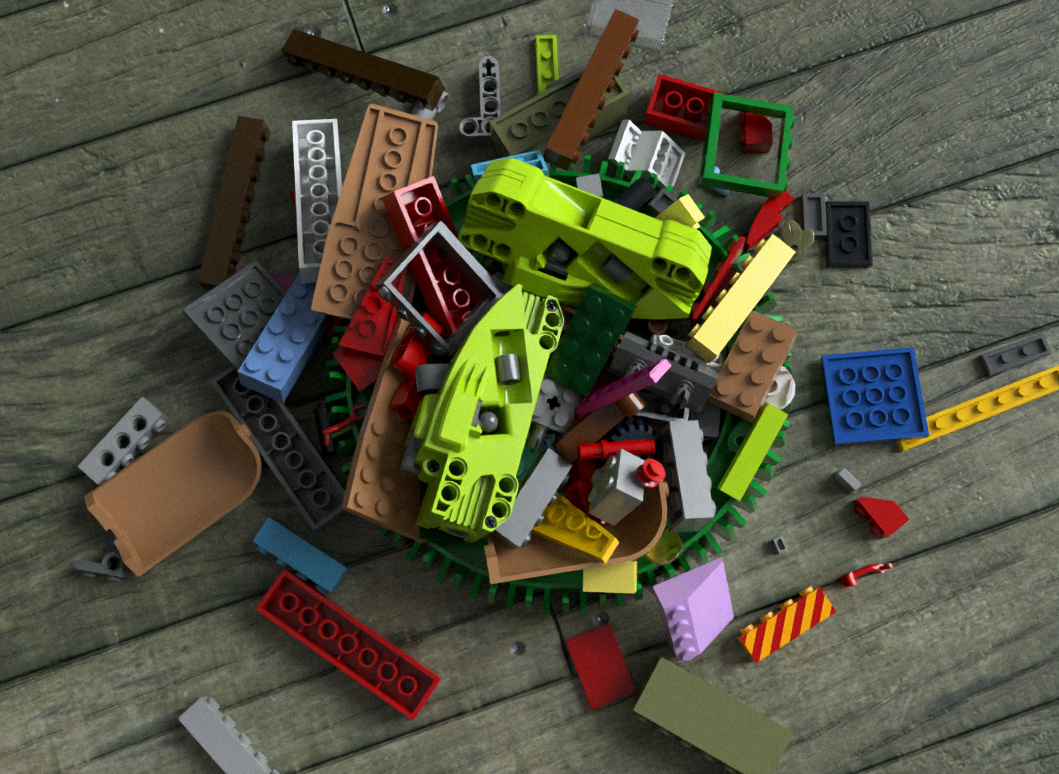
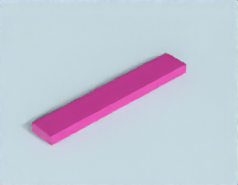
M661 359L598 389L588 397H585L576 406L574 412L581 417L653 385L671 367V364L666 359Z

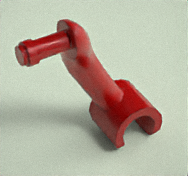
M361 405L355 406L350 417L323 430L322 434L325 435L324 445L330 446L329 434L337 433L355 421H364L365 417H356V412L365 408Z
M869 564L854 572L841 575L840 580L843 587L848 588L858 584L857 577L869 572L884 573L886 569L892 568V564Z

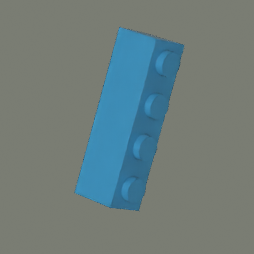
M268 517L253 539V542L258 544L257 550L267 556L270 553L277 557L276 562L285 568H288L290 565L297 570L295 575L305 581L308 578L316 583L314 587L324 594L328 591L335 593L350 570L270 517Z

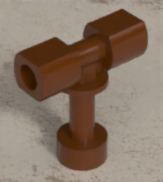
M633 318L629 329L646 335L649 339H651L652 334L667 335L677 340L679 332L667 329V319H649L646 322Z

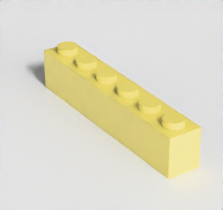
M774 234L767 241L762 239L754 248V251L757 252L755 256L749 255L741 265L744 269L742 273L736 272L728 282L731 285L729 290L723 289L715 299L718 302L715 308L710 306L701 318L705 321L702 325L696 324L689 332L688 336L691 339L686 346L706 362L710 363L718 356L795 254L793 249Z

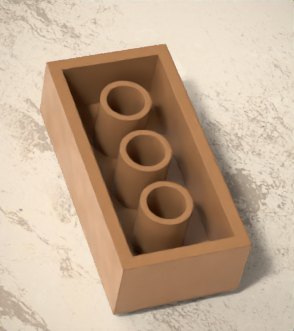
M752 310L719 372L718 379L708 397V403L754 423L796 340L797 329Z

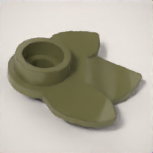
M791 219L783 224L781 234H774L791 249L794 247L799 249L789 260L790 262L802 260L806 254V249L814 242L813 229L810 228L802 231L799 224Z

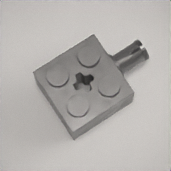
M544 374L531 424L534 427L526 447L541 452L547 432L551 431L561 435L571 426L575 416L574 410L579 404L582 394ZM547 399H552L551 402L553 403V407H550V404L546 403Z

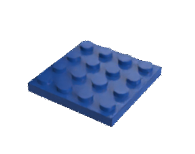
M914 347L821 356L834 446L920 439L929 436Z

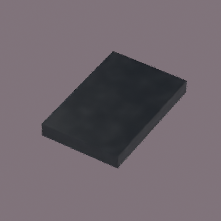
M825 201L827 236L825 237L826 267H872L870 202Z

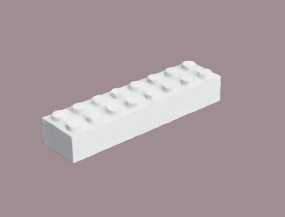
M337 119L292 121L298 257L302 284L316 283L325 240L342 189Z

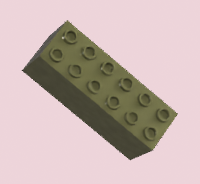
M584 70L489 122L492 146L500 158L540 150L542 156L544 155L546 146ZM615 75L613 80L616 82L611 93H605L604 97L607 98L603 110H597L596 115L599 117L594 128H588L587 132L590 133L588 139L627 117L629 92L620 78Z
M660 656L655 657L629 706L634 710L632 714L634 717L646 724L649 720L655 723L654 727L667 736H670L672 732L677 735L675 740L690 749L693 745L698 747L696 752L712 762L715 758L719 759L718 764L733 774H736L737 770L741 774H773L794 733Z

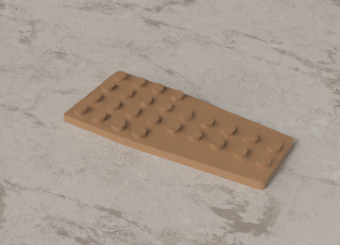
M376 104L368 105L325 240L310 311L352 320L383 259L388 257L398 260L404 254L381 197L432 177L438 131L436 121ZM408 264L401 295L412 306L416 279Z
M397 316L358 436L341 509L415 541L426 542L427 539L420 538V526L416 525L420 512L421 480L415 474L400 470L406 448L405 443L413 420L406 421L390 408L400 384L409 381L407 377L390 364L410 326L408 321ZM431 351L425 364L449 363L450 360L448 356H438Z

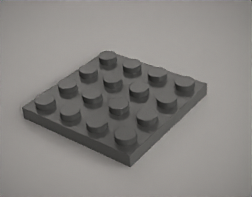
M255 260L185 307L183 314L238 373L239 368L283 300L286 292Z

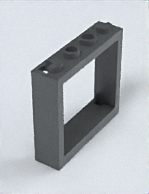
M442 221L430 224L374 285L379 291V296L396 308L397 315L401 319L408 321L413 326L414 333L420 338H424L430 344V349L438 356L452 355L472 328L494 303L506 293ZM430 239L437 244L484 296L446 341L391 284Z

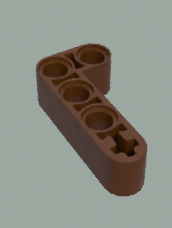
M635 392L583 415L552 443V446L570 464L578 458V444L596 443L625 416L631 418L638 413L645 403Z

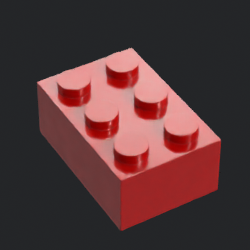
M659 74L646 112L644 124L704 141L709 101L714 93L722 94V92Z

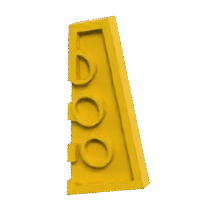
M557 493L555 501L550 506L547 505L542 512L544 518L536 527L533 526L530 532L606 564L619 544L616 537L597 522L591 520L583 511L577 509L564 496L562 497Z

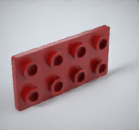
M740 236L737 242L733 240L727 250L726 261H721L714 272L716 275L713 283L709 281L702 292L701 303L696 302L693 306L689 319L691 321V329L696 324H700L703 319L701 317L710 306L715 308L718 304L715 299L723 289L728 291L731 287L728 282L735 275L736 271L732 269L743 252L745 243L743 236Z

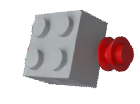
M623 449L614 456H610L606 464L601 469H596L592 475L591 482H593V487L588 498L590 502L589 514L599 518L600 523L603 525L615 526L643 501L644 486L653 488L665 478L662 464L654 459H646L644 461Z

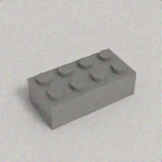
M698 420L669 421L658 434L663 442L661 448L664 450V455L659 457L662 460L661 464L665 471L663 482H667L669 488V497H666L669 533L699 531L714 518L716 513V506L714 501L711 500L710 494L712 483L710 477L707 476L706 470L707 455L703 452L702 447L703 431L699 429Z

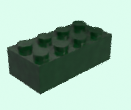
M596 283L589 285L544 374L588 397L595 388L637 305Z

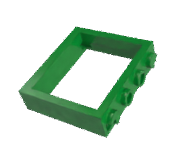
M714 93L708 106L699 185L777 199L787 190L788 186L786 171H788L791 161L790 157H788V150L791 149L793 137L790 136V132L795 123V116L792 115L793 107ZM722 108L782 119L774 183L714 173Z

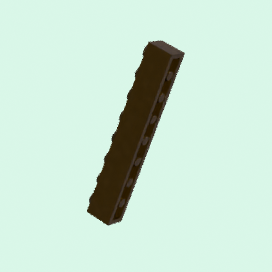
M293 29L281 50L287 57L288 63L295 67L302 66L310 72H320L330 79L335 77L345 84L351 85L352 83L358 85L365 91L373 90L383 97H393L403 104L408 102L420 110L425 108L433 111L445 90L438 76Z
M238 116L197 281L203 288L214 289L235 274L236 265L240 263L241 253L239 251L241 244H244L246 238L244 230L246 223H249L251 217L249 209L256 196L254 188L256 182H259L260 179L259 167L260 163L265 159L264 146L265 142H268L270 138V129L262 119Z

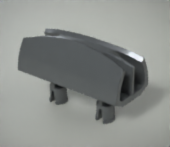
M626 331L608 372L624 378L661 359H666L671 364V367L655 384L645 389L671 400L673 406L675 403L680 404L679 409L686 407L700 414L713 390L719 373Z

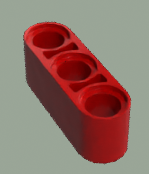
M425 311L420 312L419 314L440 335L443 327ZM411 324L390 363L409 380L416 377L415 367L424 365L432 351L429 347L430 344L424 338H420L414 333Z

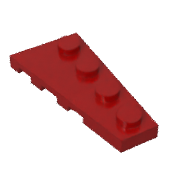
M388 257L383 259L338 346L381 357L385 356L397 313L395 311L396 308L390 302L384 301L379 296V291L374 285L397 260ZM408 264L391 282L392 286L400 294H402Z

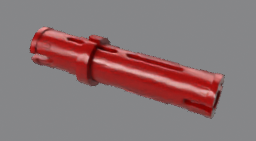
M653 438L617 442L600 440L599 443L578 444L577 454L579 460L593 458L608 460L610 456H614L621 449L633 455L654 454L655 443Z

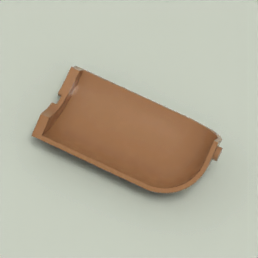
M216 411L192 420L84 496L87 509L106 531L112 530L117 538L114 544L119 550L124 564L138 577L240 505L256 488L261 476V458L255 445L249 438L252 435L251 431L245 423L240 425L232 414L225 411Z
M662 480L653 488L644 486L643 501L615 526H607L600 523V526L616 537L619 542L606 564L532 532H529L531 538L523 548L520 546V548L513 550L490 533L483 536L482 538H487L488 545L484 546L486 566H488L490 584L624 563L643 556L658 542L666 525V497H669L667 482ZM566 492L559 493L562 497L564 496L568 499Z

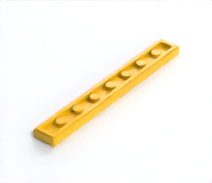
M1059 365L926 417L929 436L920 439L896 440L900 452L1059 390Z

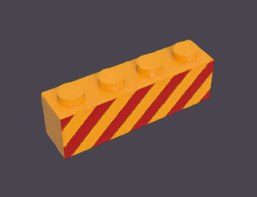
M812 586L805 588L799 592L801 597L795 601L791 598L779 605L781 609L773 614L770 611L759 618L761 622L753 626L751 623L740 630L741 635L736 638L752 663L759 662L836 613L821 587L812 588Z

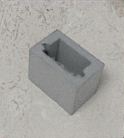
M782 536L771 540L777 554L788 550Z

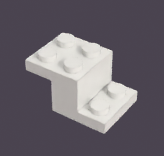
M622 120L608 160L616 167H618L619 161L625 162L624 174L630 180H632L636 170L641 171V176L648 181L651 174L655 173L658 175L657 185L661 189H666L669 184L675 185L685 152L663 131H641L630 120Z

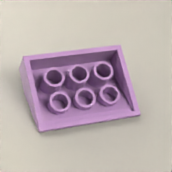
M722 558L652 586L667 642L678 663L689 661L701 654L734 618Z

